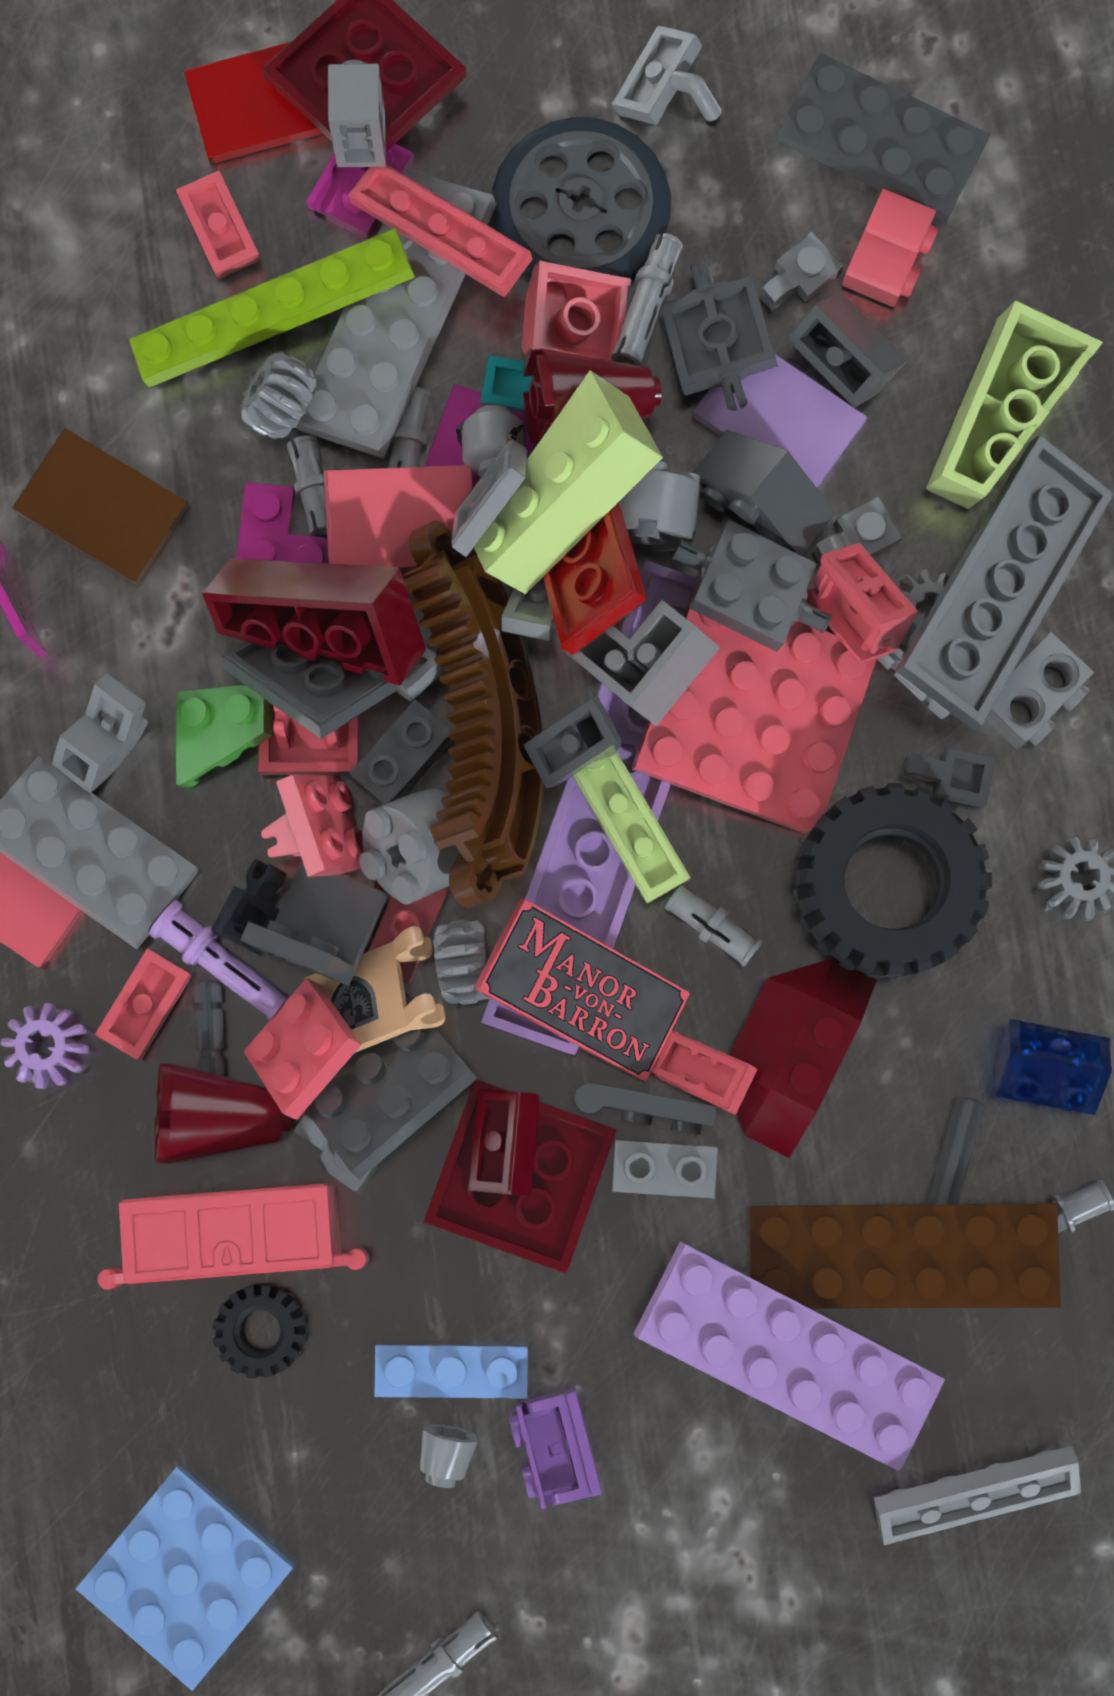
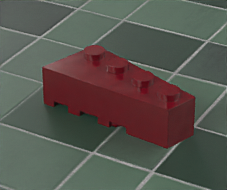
M231 558L202 592L215 629L219 634L275 649L278 644L286 645L297 652L298 657L316 661L319 656L342 662L343 670L361 675L365 669L383 673L384 681L400 686L426 650L399 567Z

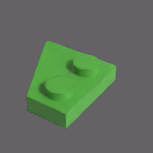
M246 685L176 691V785L193 787L199 783L198 777L216 766L224 767L239 758L242 751L246 748L256 747L272 737L273 704Z

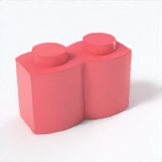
M883 188L851 259L842 286L894 308L900 295L909 298L921 272L913 268L919 252L925 255L929 254L939 231V227L931 225L936 210Z

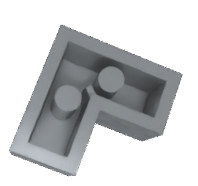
M661 600L630 639L612 625L574 655L567 651L566 653L625 703L657 726L720 647L680 613Z

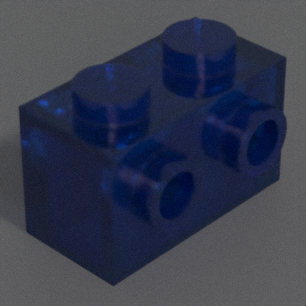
M1010 1019L995 1061L996 1096L1066 1111L1096 1115L1112 1073L1110 1038Z

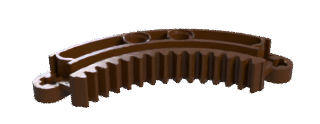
M433 521L411 532L409 548L418 567L406 572L403 579L408 593L412 592L414 595L412 601L413 610H422L424 614L420 621L421 627L430 628L432 632L427 640L428 644L437 647L439 650L434 661L445 669V672L439 678L442 683L450 688V692L444 695V700L453 706L454 711L447 713V718L456 726V729L448 731V736L457 744L456 747L450 748L448 752L456 762L447 768L453 777V780L445 782V787L450 795L442 797L441 802L445 809L437 812L436 816L439 822L432 824L430 830L435 840L434 843L439 850L455 845L460 851L449 873V885L455 900L461 906L471 908L491 902L497 896L503 881L523 875L527 869L536 842L541 817L544 783L524 744L542 732L535 681L522 635L502 631V614L509 599L501 581L484 571L474 548L467 557L452 548V533L440 521Z

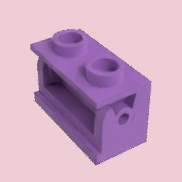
M576 1387L517 1402L516 1410L518 1415L509 1417V1422L516 1448L526 1446L530 1466L522 1468V1473L529 1499L539 1497L541 1509L544 1510L547 1509V1503L550 1502L553 1506L602 1494Z

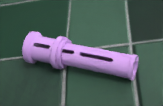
M174 900L158 917L148 934L154 939L161 937L183 955L182 961L187 965L195 966L197 963L228 986L229 989L263 1013L270 1021L290 995L282 992L249 964H246L216 940L218 935L211 930V926L204 928L181 910L183 904Z

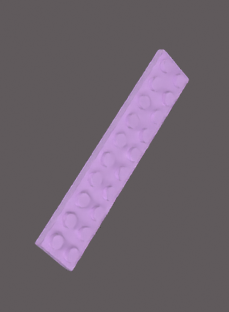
M645 560L640 575L647 600L626 615L620 632L630 639L661 600L684 616L693 587L697 583V577ZM602 683L597 696L622 740L617 753L658 821L671 784L631 769L648 719L630 707ZM571 776L567 779L525 899L613 949L635 884ZM489 998L481 1021L482 1024L576 1056L578 1046Z

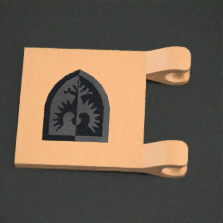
M417 926L405 929L393 942L362 954L349 986L316 973L306 977L321 985L362 1045L356 1052L410 1030L429 1029L440 1026L445 1021L444 1007L441 1004L435 1005L434 997L431 994H421L415 997L408 1005L406 1002L400 962L420 961L431 957L433 954L431 938L424 937L423 931Z

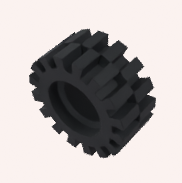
M267 1283L247 1286L230 1295L229 1299L217 1311L219 1314L217 1319L214 1320L212 1328L215 1329L214 1347L218 1346L221 1353L219 1355L223 1363L227 1362L231 1366L230 1370L236 1374L243 1373L247 1375L246 1378L252 1379L257 1377H273L275 1374L283 1372L291 1366L304 1349L307 1342L305 1340L306 1333L309 1332L308 1323H306L304 1317L306 1312L303 1306L300 1307L297 1303V1297L292 1293L284 1291L281 1286L267 1285ZM258 1310L271 1313L280 1325V1336L277 1343L272 1348L263 1351L249 1347L242 1337L243 1321L251 1312Z

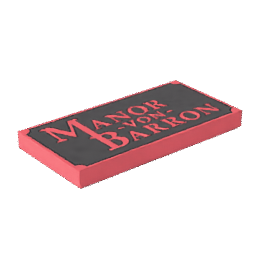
M526 899L518 900L473 988L643 1082L647 1081L690 995L688 991Z

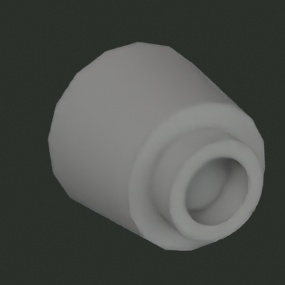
M435 1423L424 1425L420 1470L426 1474L425 1481L437 1487H455L456 1481L464 1479L479 1437L466 1429L447 1424Z

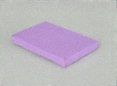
M776 354L778 367L747 376L741 380L744 394L748 401L747 405L740 409L735 392L733 395L737 410H729L722 386L709 389L693 411V418L719 436H722L728 429L787 450L817 489L867 420V416Z

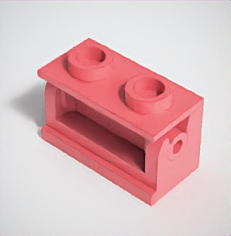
M860 542L823 554L820 559L821 565L813 580L816 588L807 590L806 600L812 606L832 614L828 626L860 664L896 652L919 611Z

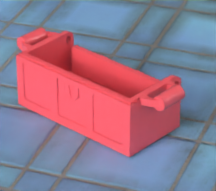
M334 1182L125 1199L119 1203L122 1269L113 1267L103 1270L98 1276V1284L101 1288L110 1290L120 1287L122 1284L322 1269L337 1266H348L351 1269L357 1270L368 1263L369 1254L364 1248L360 1247L354 1248L348 1253H341L337 1185H334Z

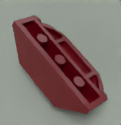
M835 958L767 978L729 1054L758 1069L737 1111L743 1135L786 1158H790L816 1115L863 1020L877 982L876 979L866 977L864 973L858 970L849 971L838 965L839 960Z

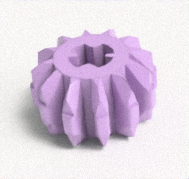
M45 1003L40 1015L34 1007L27 1006L23 1009V1015L27 1024L16 1019H11L8 1022L10 1029L18 1034L16 1039L3 1038L1 1040V1046L11 1049L15 1048L16 1052L7 1056L4 1059V1064L6 1067L21 1065L16 1076L19 1082L26 1083L34 1075L35 1087L46 1089L51 1076L56 1085L63 1086L67 1083L64 1067L75 1073H80L83 1068L78 1061L73 1059L74 1053H89V1046L75 1043L74 1039L83 1036L87 1030L81 1024L69 1027L74 1017V1013L71 1010L64 1009L56 1017L57 1011L54 1004ZM40 1036L54 1039L55 1047L48 1048L52 1051L49 1057L48 1055L36 1052V1044L42 1045V1042L38 1041Z

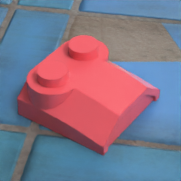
M539 261L533 268L526 293L522 337L524 356L526 357L529 349L542 348L611 360V354L619 339L626 317L628 288L631 286V279Z

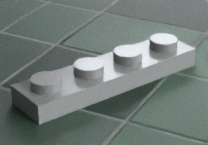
M1072 1446L1058 1450H1044L1035 1456L1008 1463H995L978 1471L958 1476H945L936 1482L909 1489H896L886 1495L875 1497L874 1505L877 1524L883 1544L887 1545L1081 1494L1079 1461Z

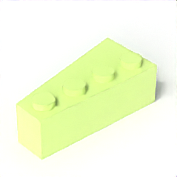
M1015 300L997 318L925 489L967 509H970L986 497L1021 451L1029 437L1041 425L1050 413L1051 408L1064 391L1069 388L1079 375L1080 370L1103 342Z
M591 370L526 460L525 480L474 546L486 573L524 594H527L663 458L630 397Z

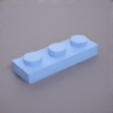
M375 1345L374 1397L527 1399L528 1345Z

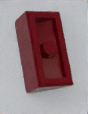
M478 1088L468 1190L512 1195L530 1194L539 1109L538 1094Z

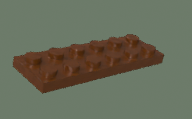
M1056 1203L750 1206L751 1278L810 1309L1061 1308L1058 1213Z

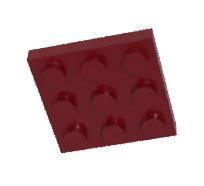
M336 0L262 68L264 79L332 141L328 121V65L342 64L349 60L379 64L385 107L386 151L467 77L466 67L393 0ZM369 167L360 168L365 172Z
M476 1079L470 1090L423 1223L567 1274L617 1129L539 1102L530 1194L512 1195L468 1190L478 1088L505 1090Z

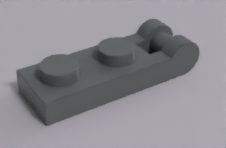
M594 1083L581 1085L574 1096L576 1107L585 1114L596 1113L602 1107L623 1111L621 1119L623 1121L651 1126L653 1116L672 1120L671 1130L701 1135L702 1126L714 1127L717 1106Z

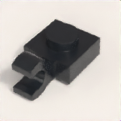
M255 859L249 866L246 874V890L237 886L233 887L211 930L258 954L259 950L240 939L248 922L267 928L270 920L275 922L280 909L272 906L270 903L276 892L283 885L287 873L271 864L267 865Z

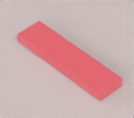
M387 164L386 167H369L348 194L351 204L388 227L396 228L398 233L503 297L507 295L533 260L531 252Z

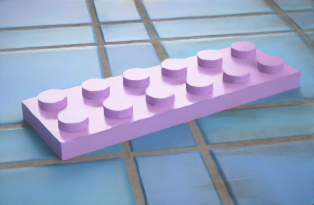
M681 1241L633 1333L638 1339L898 1471H901L945 1381L939 1375Z

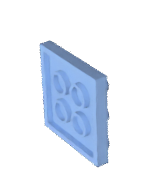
M179 1465L77 1586L76 1590L193 1691L290 1573L295 1564Z

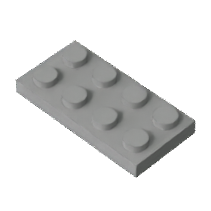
M40 756L32 762L0 800V853L135 949H138L147 938L151 927L162 912L174 900L179 898L198 873V868L94 794H89Z

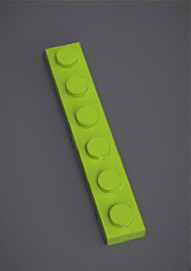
M396 228L129 340L142 380L150 388L415 278L402 240Z

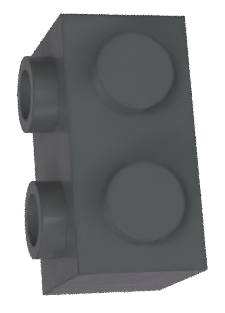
M842 292L817 303L787 338L854 408L879 394L908 361Z

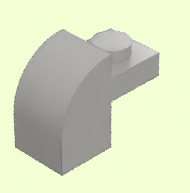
M108 673L94 684L86 713L60 735L52 765L90 794L118 768L142 736L148 723L142 717L146 702L140 699L131 688L122 685Z

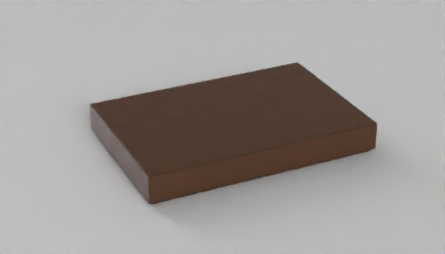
M64 428L12 509L25 519L138 586L190 505L183 498Z

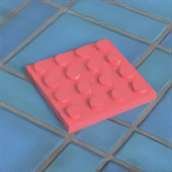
M696 583L683 617L701 630L720 649L657 726L649 720L647 721L631 769L808 835L821 816L826 813L876 659L860 664L836 635L827 631L820 633V631L798 620L791 626L784 645L776 652L688 608L697 589Z

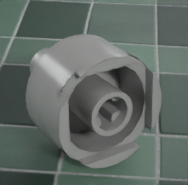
M659 461L618 502L634 550L636 543L652 545L651 551H675L681 539L692 545L696 530L700 476L698 474L667 472L668 464Z
M431 788L411 793L369 810L364 817L362 832L364 852L359 857L361 870L368 879L377 880L388 894L398 899L402 904L413 903L450 886L449 873L460 851L455 845L439 850L434 843L435 840L430 826L439 822L436 814L438 811L445 809L441 799L448 796L438 789Z

